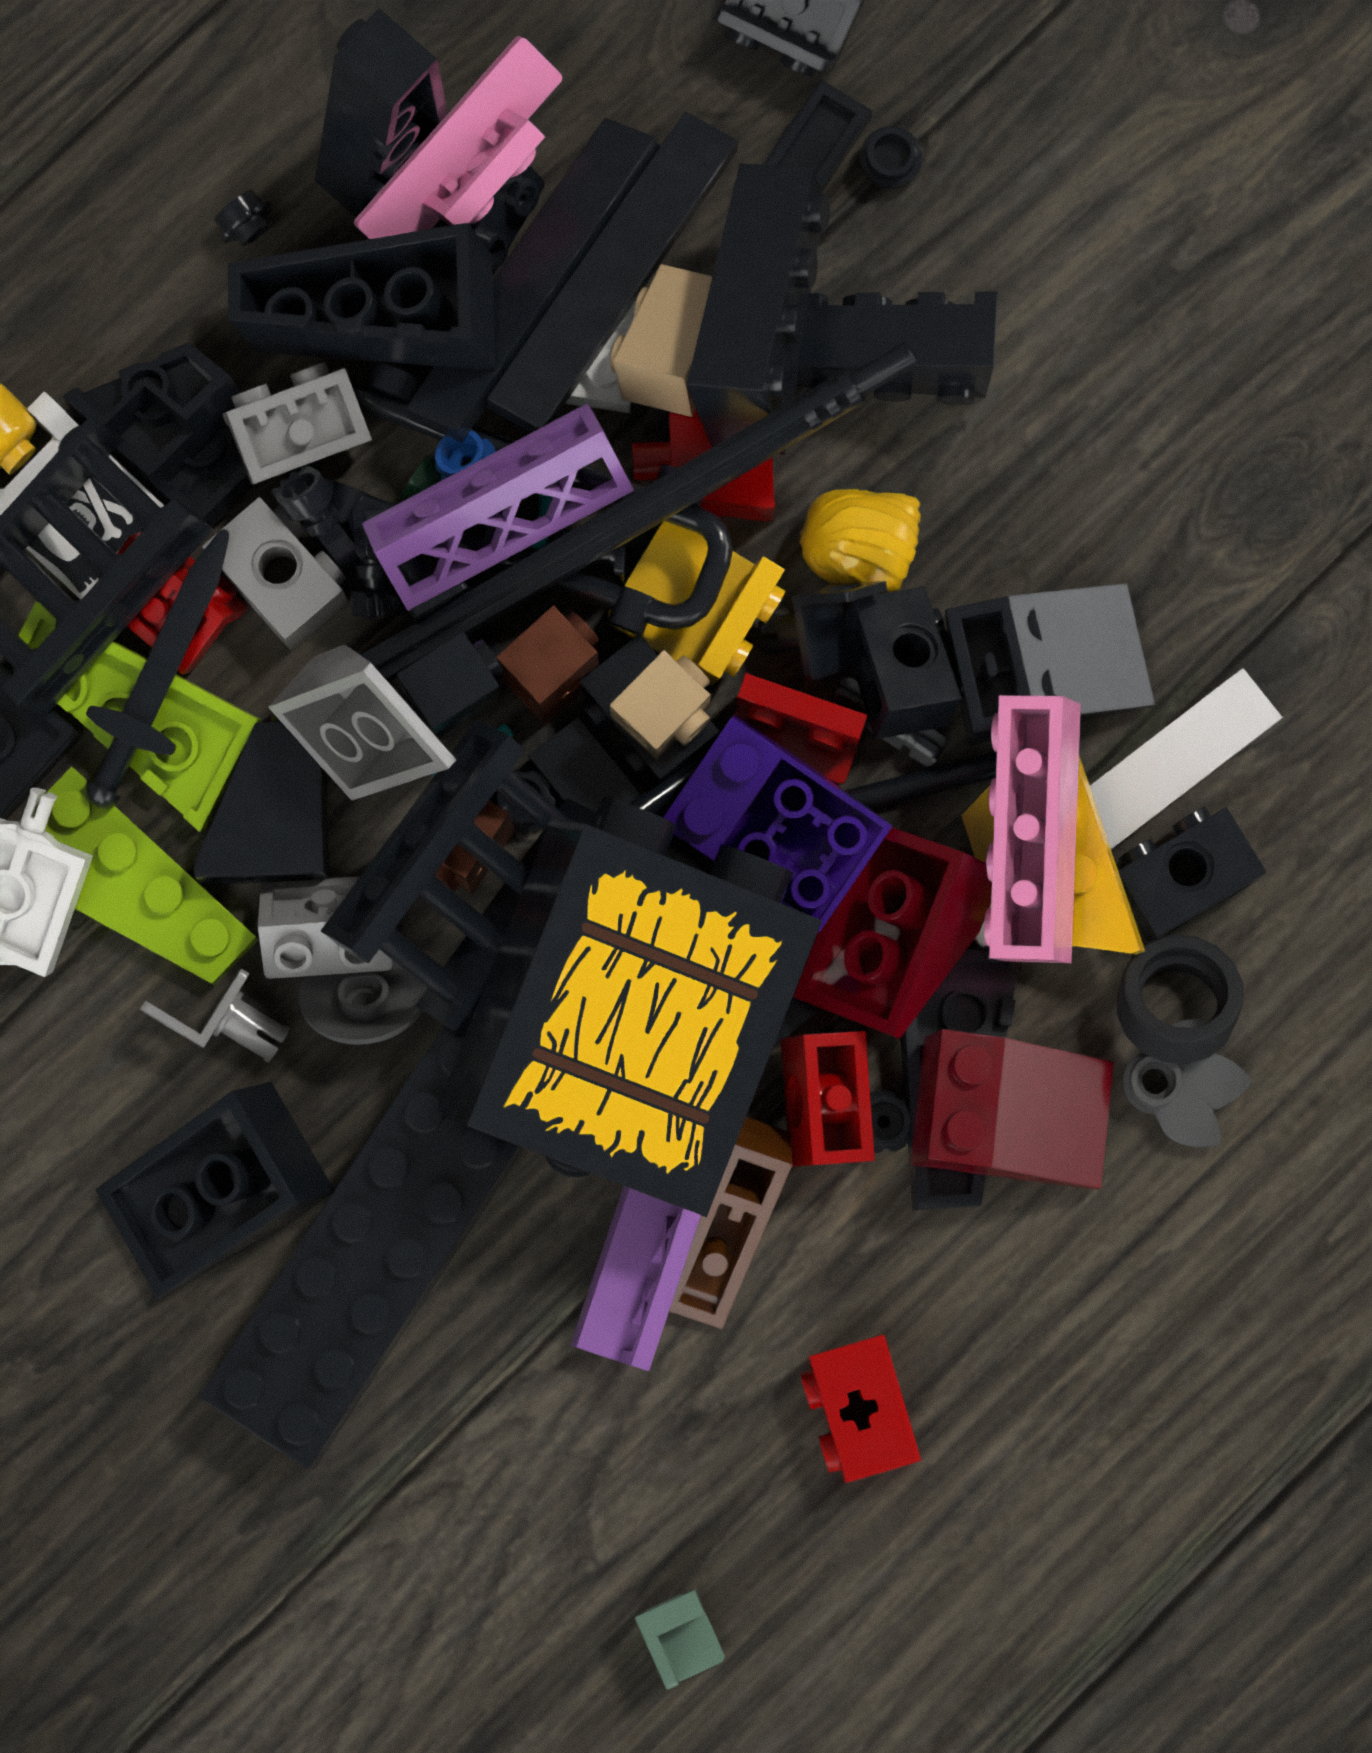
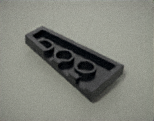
M990 948L967 949L900 1038L905 1105L910 1114V1128L907 1133L913 1211L975 1208L982 1204L986 1175L911 1165L924 1037L941 1029L1007 1038L1008 1028L1012 1025L1016 1001L1013 1000L1017 972L1021 969L1022 962L989 958Z

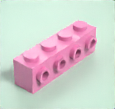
M999 695L998 713L994 714L992 720V746L994 751L997 752L996 778L991 780L989 789V808L991 815L994 817V842L990 843L988 847L986 861L987 876L989 881L992 882L991 908L987 909L984 920L985 943L990 947L989 958L1011 962H1072L1081 704L1064 696Z

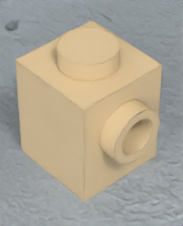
M663 650L610 704L611 717L657 760L676 740L683 746L687 745L710 721L711 718L705 711L710 706L711 694L704 689L710 683V680L686 656L682 655L675 661Z

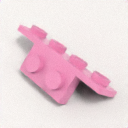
M521 36L515 37L354 220L355 227L368 239L432 229L440 219L449 225L462 223L472 225L480 221L491 209L494 203L493 196L510 177L521 174L532 163L536 155L535 148L545 136L528 119L562 81L561 73L527 39Z

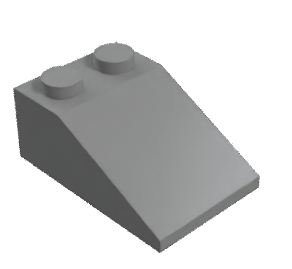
M345 644L314 656L268 706L351 800L449 769L456 761L454 756L372 663Z

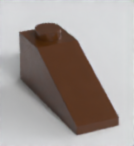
M748 1117L745 1118L708 1216L704 1217L701 1215L669 1312L719 1329L723 1328L792 1167L791 1134L788 1131Z

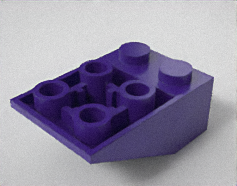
M736 714L726 724L663 817L677 824L675 835L713 861L720 844L758 856L792 871L793 876L782 904L822 920L818 930L819 933L892 828L890 823Z

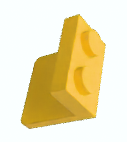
M663 521L624 586L643 592L668 604L675 605L684 602L691 595L706 558L708 547L705 539L697 532ZM732 551L730 567L720 593L706 617L693 626L678 630L659 628L647 624L642 637L657 654L665 650L675 661L682 655L686 656L710 680L708 684L710 686L720 679L723 672L734 678L753 647L751 643L744 640L753 622L757 618L766 624L785 594V590L776 585L785 569L764 556L756 564H753ZM612 625L614 628L618 629L619 631L631 637L632 639L637 636V634L625 631Z

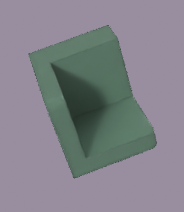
M695 1588L635 1615L634 1618L666 1690L679 1685L680 1681L724 1661V1652Z

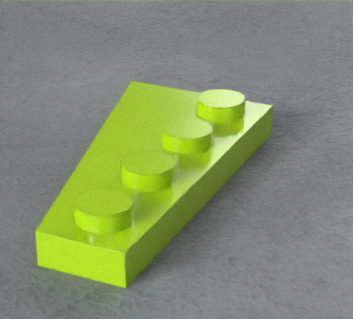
M35 602L19 636L32 649L38 648L56 628L57 620L39 602ZM113 641L57 704L77 718L94 734L93 736L109 749L114 737L87 717V709L90 706H98L122 712L147 658ZM176 674L152 724L154 728L176 744L175 753L173 755H166L137 748L129 766L141 776L140 779L159 796H163L183 814V818L199 832H205L227 790L255 722H262V719Z
M71 766L47 791V793L55 794L57 799L54 801L45 831L50 833L58 842L93 855L75 909L216 986L254 946L258 938L118 808L113 806L109 809H103L87 801L84 794L87 780Z

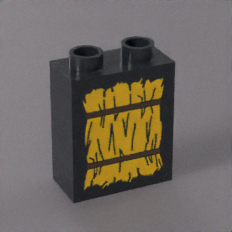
M603 796L592 826L551 817L436 1111L468 1127L707 1217L822 920L782 904L793 876L792 871L758 856L720 844L711 870L707 874L666 857L677 824L644 809Z

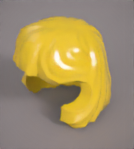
M840 489L823 493L813 501L806 514V522L800 532L801 538L799 541L803 550L802 556L811 570L829 583L847 584L886 581L887 591L881 593L899 591L903 580L907 577L909 565L916 553L915 548L918 544L920 530L918 524L921 520V514L918 510L920 502L916 497L901 493H876L859 489Z

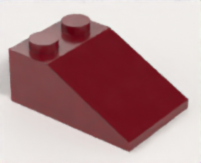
M891 828L820 933L818 932L793 997L900 1039L982 928L986 911L991 905L992 882L989 881L987 876L986 863L956 849Z
M941 1029L924 1037L911 1165L1100 1190L1114 1062L1003 1037Z

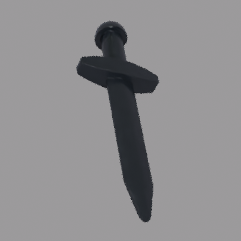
M225 529L220 530L189 569L123 711L120 712L98 706H90L87 709V717L114 737L94 781L87 780L85 784V798L93 805L109 809L118 803L121 795L116 792L137 748L166 755H173L176 751V744L154 728L152 724L219 584L229 542V532Z

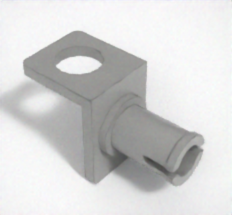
M242 968L234 976L200 1033L147 1001H144L139 1008L145 1014L201 1048L205 1047L211 1035L217 1037L221 1032L262 1057L267 1063L272 1060L279 1048L259 1037L257 1031L260 1030L277 1042L282 1043L290 1030V1027L283 1026L241 1000L243 993L239 990L250 974Z

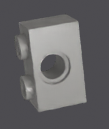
M258 497L222 528L229 532V542L221 573L233 584L239 594L290 651H293L348 603L342 588L339 586L347 579L324 551H320L315 557L308 552L298 540L305 534L304 529L297 521L290 520L280 506L272 511ZM215 535L202 546L204 550ZM279 557H287L297 563L296 571L287 582L273 584L264 579L265 568L272 560Z

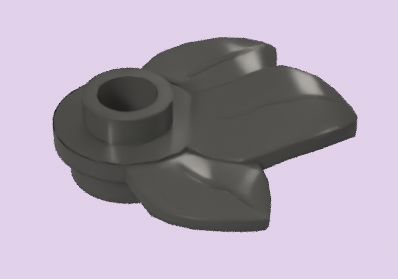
M1182 1020L1172 1026L1193 1028L1207 1024L1210 1021ZM1141 1052L1128 1062L1122 1076L1123 1091L1131 1105L1142 1112L1154 1114L1163 1133L1171 1140L1197 1148L1212 1147L1220 1143V1129L1213 1111L1219 1110L1236 1100L1251 1083L1250 1076L1232 1060L1218 1054H1213L1207 1059L1193 1063L1179 1064L1162 1062ZM1154 1070L1163 1075L1165 1087L1161 1093L1151 1094L1143 1087L1142 1079L1147 1071Z

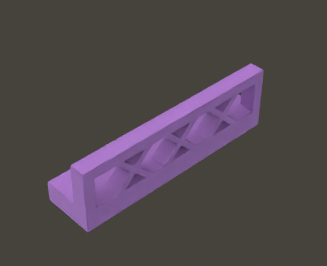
M587 403L363 522L362 525L376 557L407 611H409L413 607L430 600L633 492L634 489ZM601 457L603 458L613 479L590 491L572 487L579 469ZM534 493L553 497L547 514L534 521L515 517L519 504L524 498ZM477 523L496 527L489 545L477 551L458 547L464 530ZM419 554L440 557L434 574L409 586L398 567Z
M623 1186L570 1346L649 1371L701 1215Z

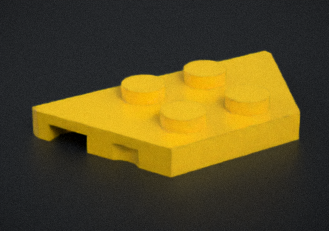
M1079 756L1072 946L1139 954L1145 952ZM990 786L961 815L974 856L985 863L987 861L988 847L990 843L994 842V817L991 815L989 808Z

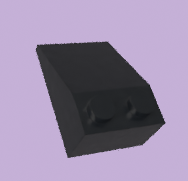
M272 1082L229 1092L95 1189L158 1300L167 1297L287 1226L335 1191Z

